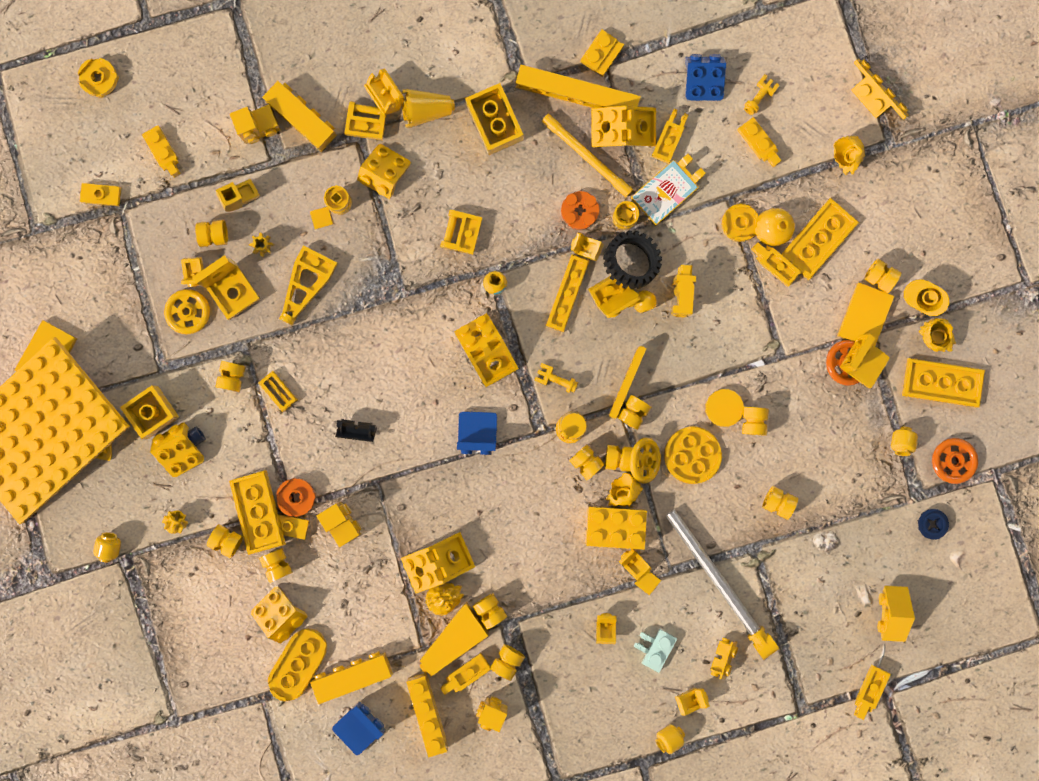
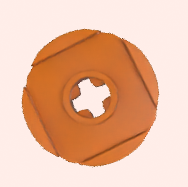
M576 191L569 194L562 203L561 216L572 229L585 230L592 226L598 218L599 205L596 198L587 192ZM579 206L586 210L581 216L578 215V212H575V208L577 209Z
M298 478L283 482L276 494L278 508L284 514L295 517L307 514L313 508L316 494L311 484L306 480ZM292 493H294V494L299 493V494H300V496H299L300 501H299V502H298V501L292 502V499H293V497L291 496Z

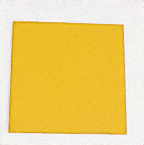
M328 207L310 211L314 229L333 225Z
M649 571L639 582L636 581L634 584L650 595L661 580Z

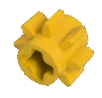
M260 232L258 237L252 236L254 239L253 243L249 244V246L255 248L252 253L257 254L260 252L261 257H264V253H272L270 248L274 244L269 242L271 239L269 235L264 238L263 233ZM259 242H263L265 246L263 248L260 247Z
M179 510L169 511L162 521L165 524L164 530L171 534L178 532L181 534L183 528L185 529L188 521L185 520L186 515Z

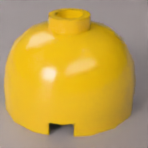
M771 208L763 211L757 217L758 221L755 232L757 238L763 244L776 247L785 244L792 238L795 231V223L788 211L782 208Z

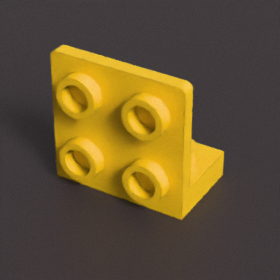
M871 334L858 336L839 367L867 388L873 387L890 359L888 355L872 344L875 337Z

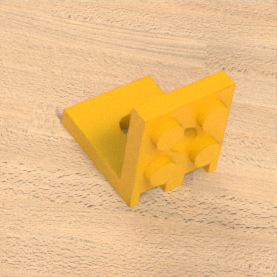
M615 106L591 108L592 147L656 146L655 107ZM608 122L610 123V130H609V131H607V124H608Z
M226 255L192 277L196 284L208 290L227 320H231L260 300V297L237 263ZM235 288L238 290V296L235 299H231L229 291Z
M487 313L454 331L485 387L519 369ZM498 361L496 365L490 366L492 362Z
M460 532L401 558L415 593L442 585L475 568ZM450 553L454 555V561L451 560Z

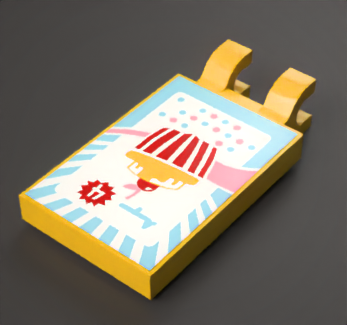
M689 154L678 163L673 159L631 196L632 201L655 226L699 188L696 183L706 174L702 168L693 175L690 174L685 168L693 160Z

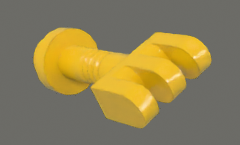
M764 74L756 85L760 88L759 92L752 101L748 100L745 103V112L750 115L759 111L758 105L766 94L772 96L780 84L776 83L773 88L770 87L774 80L770 79L766 84L764 81L767 79V75Z
M541 363L540 367L547 369L546 373L538 370L537 374L544 376L543 380L535 377L534 381L546 386L548 381L555 382L566 387V392L575 393L579 383L576 382V379L571 378L569 381L552 374L554 368Z

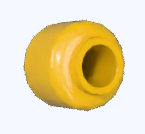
M900 427V429L895 430L892 434V450L899 456H910L917 449L918 435L910 427Z
M102 533L95 540L93 550L95 557L105 563L118 558L121 540L114 533Z
M670 724L657 732V739L655 741L663 753L672 754L684 746L685 733L679 726L676 728Z

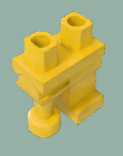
M680 265L677 275L673 278L672 285H676L673 292L677 297V305H673L671 308V315L674 317L686 318L693 314L696 276H692V265Z

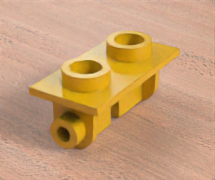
M724 637L722 641H719L716 654L721 655L722 658L714 657L710 668L712 671L711 675L718 677L720 674L719 679H726V676L729 677L732 670L730 665L732 658H735L738 652L737 642L733 641L730 644V640Z

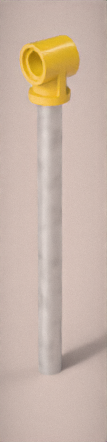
M674 509L666 515L667 519L749 632L747 637L754 642L752 645L762 659L765 660L779 650L778 645L769 633H765V628L763 626L759 627L676 510Z

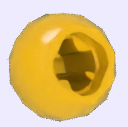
M491 271L485 276L483 286L489 294L498 295L506 289L507 279L503 273Z
M648 290L638 292L641 299L633 306L637 312L644 313L656 307L657 300L652 292Z

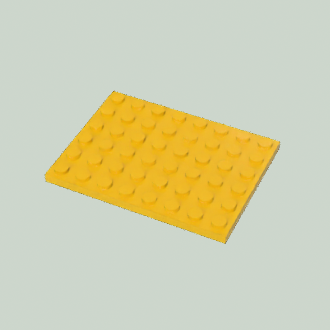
M56 337L51 338L0 386V501L19 525L26 522L130 427Z

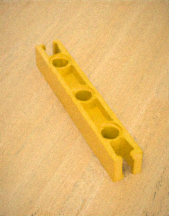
M522 64L516 79V88L590 108L638 106L641 97Z

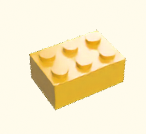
M501 83L465 98L467 108L488 155L524 140L522 130Z
M588 506L586 546L645 550L647 510Z

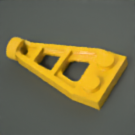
M303 245L294 262L283 311L279 319L293 326L297 316L329 282L338 263ZM305 269L318 275L317 281L311 287H304L300 283L301 273ZM297 288L307 293L300 304L292 301L293 294ZM287 312H292L293 315L290 316Z

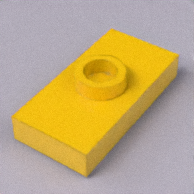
M81 184V203L120 206L121 187Z
M278 514L284 536L306 539L310 520Z

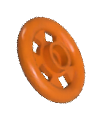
M843 340L834 344L826 357V367L829 375L834 381L845 386L859 383L853 377L848 378V374L844 370L838 374L835 369L837 365L841 366L848 354V348H852L855 342L851 340ZM838 351L842 353L839 360L835 358Z
M950 438L944 440L935 448L932 456V466L937 476L943 481L951 484H960L968 481L975 474L978 468V455L969 442L960 438ZM951 446H958L959 451L951 452ZM968 452L970 460L965 462L963 454ZM942 453L947 454L945 462L940 461ZM954 457L957 459L956 464L952 463V458ZM946 466L952 470L950 475L943 471ZM964 466L967 471L963 475H960L958 470H960Z

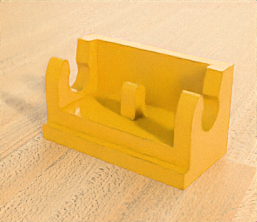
M380 69L377 77L372 73L364 87L383 116L399 111L404 96L386 69Z

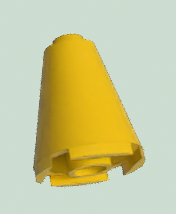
M411 89L402 90V94H405V99L402 102L403 119L408 121V124L405 125L406 128H412L449 116L455 110L454 99H451L449 95Z

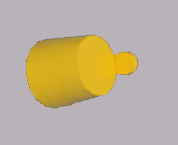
M567 412L556 424V434L565 443L577 442L587 431V421L578 412Z

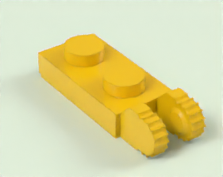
M673 109L651 156L667 164L670 163L688 118V114L685 113L680 120V125L672 123L676 118L677 109Z

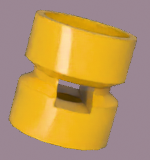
M336 185L326 190L324 202L331 212L337 215L349 212L352 206V198L346 189Z
M630 201L619 203L612 217L614 225L621 230L631 229L638 220L639 209Z
M225 220L212 221L211 225L209 222L196 223L195 233L199 247H208L212 243L216 246L228 244V230Z
M877 258L868 269L864 280L872 285L878 284L879 289L889 293L898 282L901 272L893 267L888 268L887 263Z
M221 361L219 368L221 375L217 377L215 387L240 392L242 385L240 378L244 377L246 366Z
M630 395L625 403L626 408L620 411L617 419L638 430L643 423L642 417H646L652 407L639 398Z
M744 407L743 418L747 422L742 425V434L767 436L768 427L764 421L768 420L769 409Z
M588 444L569 460L575 468L581 469L580 474L586 480H589L605 465L599 456H594V451Z
M607 445L605 469L616 470L620 468L621 471L631 472L630 455L633 447L624 446L620 449L619 446Z
M772 486L763 501L762 508L770 512L777 511L778 516L788 520L797 506L798 497L789 493L784 495L783 490Z
M218 524L207 541V547L215 551L220 549L221 554L231 559L239 549L243 536L234 531L229 533L228 528Z
M283 548L259 558L262 567L267 569L265 574L269 583L293 573L289 563L285 562L286 555Z
M494 593L489 594L472 606L476 614L482 616L481 622L486 630L507 618L503 608L498 607L499 601Z
M504 644L499 651L500 658H495L490 669L504 679L512 681L517 672L516 667H520L525 656L515 648Z

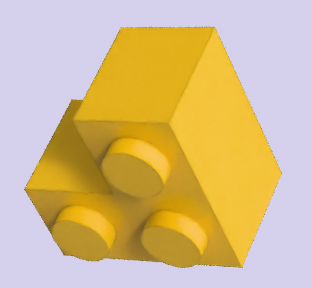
M270 105L253 111L248 107H244L229 113L237 135L246 144L257 143L260 138L265 136L272 137L277 134V131L281 130Z
M342 501L316 515L324 530L331 533L339 548L361 535L360 530L362 529L358 521H353L350 516L352 512L346 503L343 504Z
M884 586L883 592L879 594V604L882 605L883 610L881 621H878L877 624L878 632L881 633L882 641L906 642L915 620L909 589L902 586Z

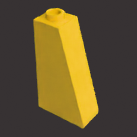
M467 602L462 605L421 657L420 667L425 674L429 673L430 676H433L488 637V631Z

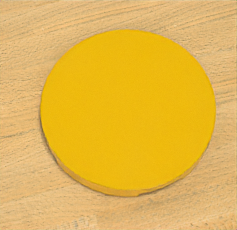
M686 427L676 431L667 441L664 449V461L668 471L677 480L688 484H699L711 479L717 473L722 461V452L717 438L711 432L700 427Z

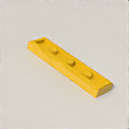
M571 255L549 315L547 327L564 333L589 260Z
M642 346L637 348L608 415L610 418H617L647 348Z

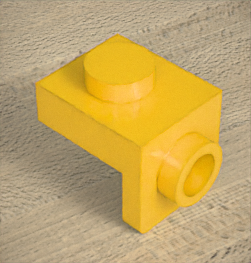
M578 232L572 240L571 250L578 256L597 262L604 243L585 237L582 233Z
M202 257L181 259L184 276L181 284H188V287L199 286L192 277L204 269Z
M634 549L624 552L619 561L638 582L652 569Z
M610 613L597 615L596 644H616L617 616H612Z
M692 688L675 697L680 713L684 716L700 708L710 707L708 695L703 688Z

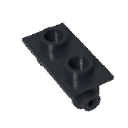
M341 419L337 420L335 437L374 442L377 427L371 422H358V425H355V421Z

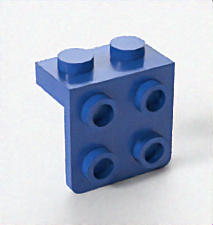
M691 54L690 57H685L687 68L686 99L690 101H721L724 97L726 73L724 57H721L719 54H711L710 57Z
M460 412L457 450H461V454H472V451L476 450L480 451L481 455H492V451H496L497 414L492 412Z
M360 701L332 728L333 732L355 755H360L375 739L378 740L386 730L384 724L378 718H375L371 714L370 709Z

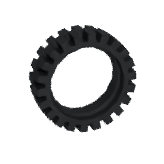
M632 230L626 233L624 231L617 235L605 249L603 256L605 262L603 264L604 267H607L606 273H611L610 279L612 281L614 279L617 280V285L622 283L623 288L630 287V289H635L637 287V289L648 285L658 275L662 266L660 263L662 256H659L661 251L660 249L656 250L658 245L656 242L651 243L653 240L651 237L645 238L647 234L642 233L639 235V231H634L633 233ZM623 244H632L642 249L649 261V270L646 274L636 277L623 271L617 263V249Z

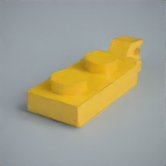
M754 117L737 129L759 159H762L764 162L768 160L772 167L781 162V159L776 154L778 152L776 145Z
M157 125L143 133L144 140L163 171L168 169L174 178L181 173L176 167V164L179 163L178 157L160 126Z
M757 242L751 248L758 256L756 260L787 287L801 273L798 268L773 247L771 248L767 245L764 248Z
M480 652L446 677L448 682L442 685L440 689L444 695L451 690H454L455 693L461 691L490 671L491 666Z
M871 664L855 699L854 705L857 707L854 715L864 720L867 712H872L876 708L889 680L890 673Z

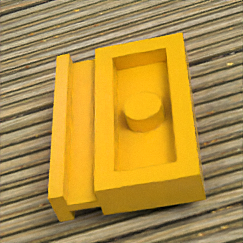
M601 29L580 62L603 77L623 49L624 44Z

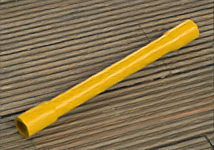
M548 113L541 122L565 141L625 198L633 191L632 187L614 174L564 129L553 116Z

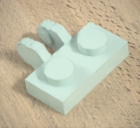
M659 629L655 638L641 632L639 636L652 643L649 649L640 643H635V648L646 653L641 663L659 673L677 638Z

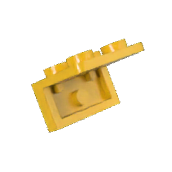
M378 144L360 166L357 181L390 199L394 193L396 183L409 168L411 162L383 144Z
M610 276L588 289L598 309L607 318L618 316L622 310L635 306L637 301L641 299L636 291L630 289V287L623 288L622 283L617 285V280L614 279L612 281Z
M185 422L173 425L167 432L160 433L152 439L150 453L172 477H178L204 462L202 453L187 437L189 427Z
M278 586L274 587L251 610V615L266 636L280 644L287 640L290 634L301 626L308 617L304 611L291 603Z

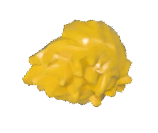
M843 136L835 141L833 145L834 159L839 164V167L843 168L845 175L849 172L854 174L858 170L859 164L863 162V157H865L864 145L858 136Z
M935 318L924 322V325L920 326L921 330H919V333L923 336L922 339L928 348L936 352L952 351L953 344H956L952 332L953 327L948 320Z
M623 473L621 477L614 479L611 483L612 488L609 490L605 500L609 501L608 506L613 505L615 507L620 505L625 507L628 505L630 507L637 500L643 488L641 483H638L631 474Z
M444 583L430 588L425 598L428 609L435 615H448L464 596V594H460L462 586Z

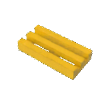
M271 371L258 382L282 412L298 401L274 371ZM271 377H273L278 382V384L283 388V390L288 394V396L291 398L290 401L285 397V395L270 379ZM266 381L286 403L284 406L265 385Z

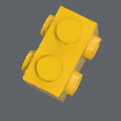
M492 696L491 699L486 697L485 702L481 701L477 709L476 716L479 717L478 723L481 724L480 727L487 731L492 729L500 732L507 716L508 706L502 704V701Z

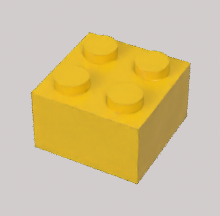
M151 385L120 407L141 439L151 438L180 418L159 386Z

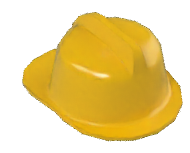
M914 280L904 289L906 303L926 315L938 316L944 313L949 306L948 294L942 288L927 280Z

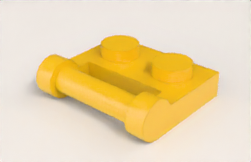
M350 101L344 134L383 141L387 115L383 116L378 107L359 105L356 102ZM354 113L380 115L379 119L354 116Z
M449 210L448 216L450 217L444 241H441L440 247L473 255L483 218ZM457 219H462L456 244L451 243Z

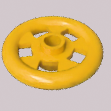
M183 289L169 297L165 305L164 315L166 322L174 331L186 335L194 334L203 329L210 317V307L208 301L201 293L192 289ZM190 297L197 300L195 305L188 302ZM180 299L183 303L177 308L174 304ZM186 308L190 311L188 315L184 314ZM197 309H202L201 318L196 317ZM176 313L178 314L179 318L181 319V320H179V321H177V322H175V320H174V318H173V316H172V315H174V314H176ZM193 320V326L186 327L185 321Z
M642 438L637 441L630 455L632 476L637 482L646 484L657 476L661 464L659 446L651 438ZM644 470H647L646 476H643Z

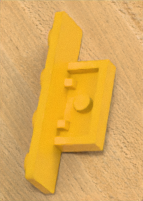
M860 59L854 61V64L866 77L851 91L871 114L877 118L892 106L903 120L908 117L907 107L902 102L898 103L895 100L896 95L894 92L882 85L883 80L878 74L874 75L869 70L871 66L864 59L862 61Z

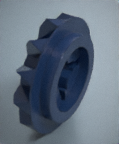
M927 509L921 513L920 518L917 520L918 530L922 536L931 540L942 538L949 528L947 516L938 509ZM927 519L932 521L937 519L935 525L938 529L933 527L929 529L930 523Z

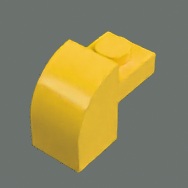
M251 179L237 185L231 182L216 189V195L226 212L242 208V205L260 197Z

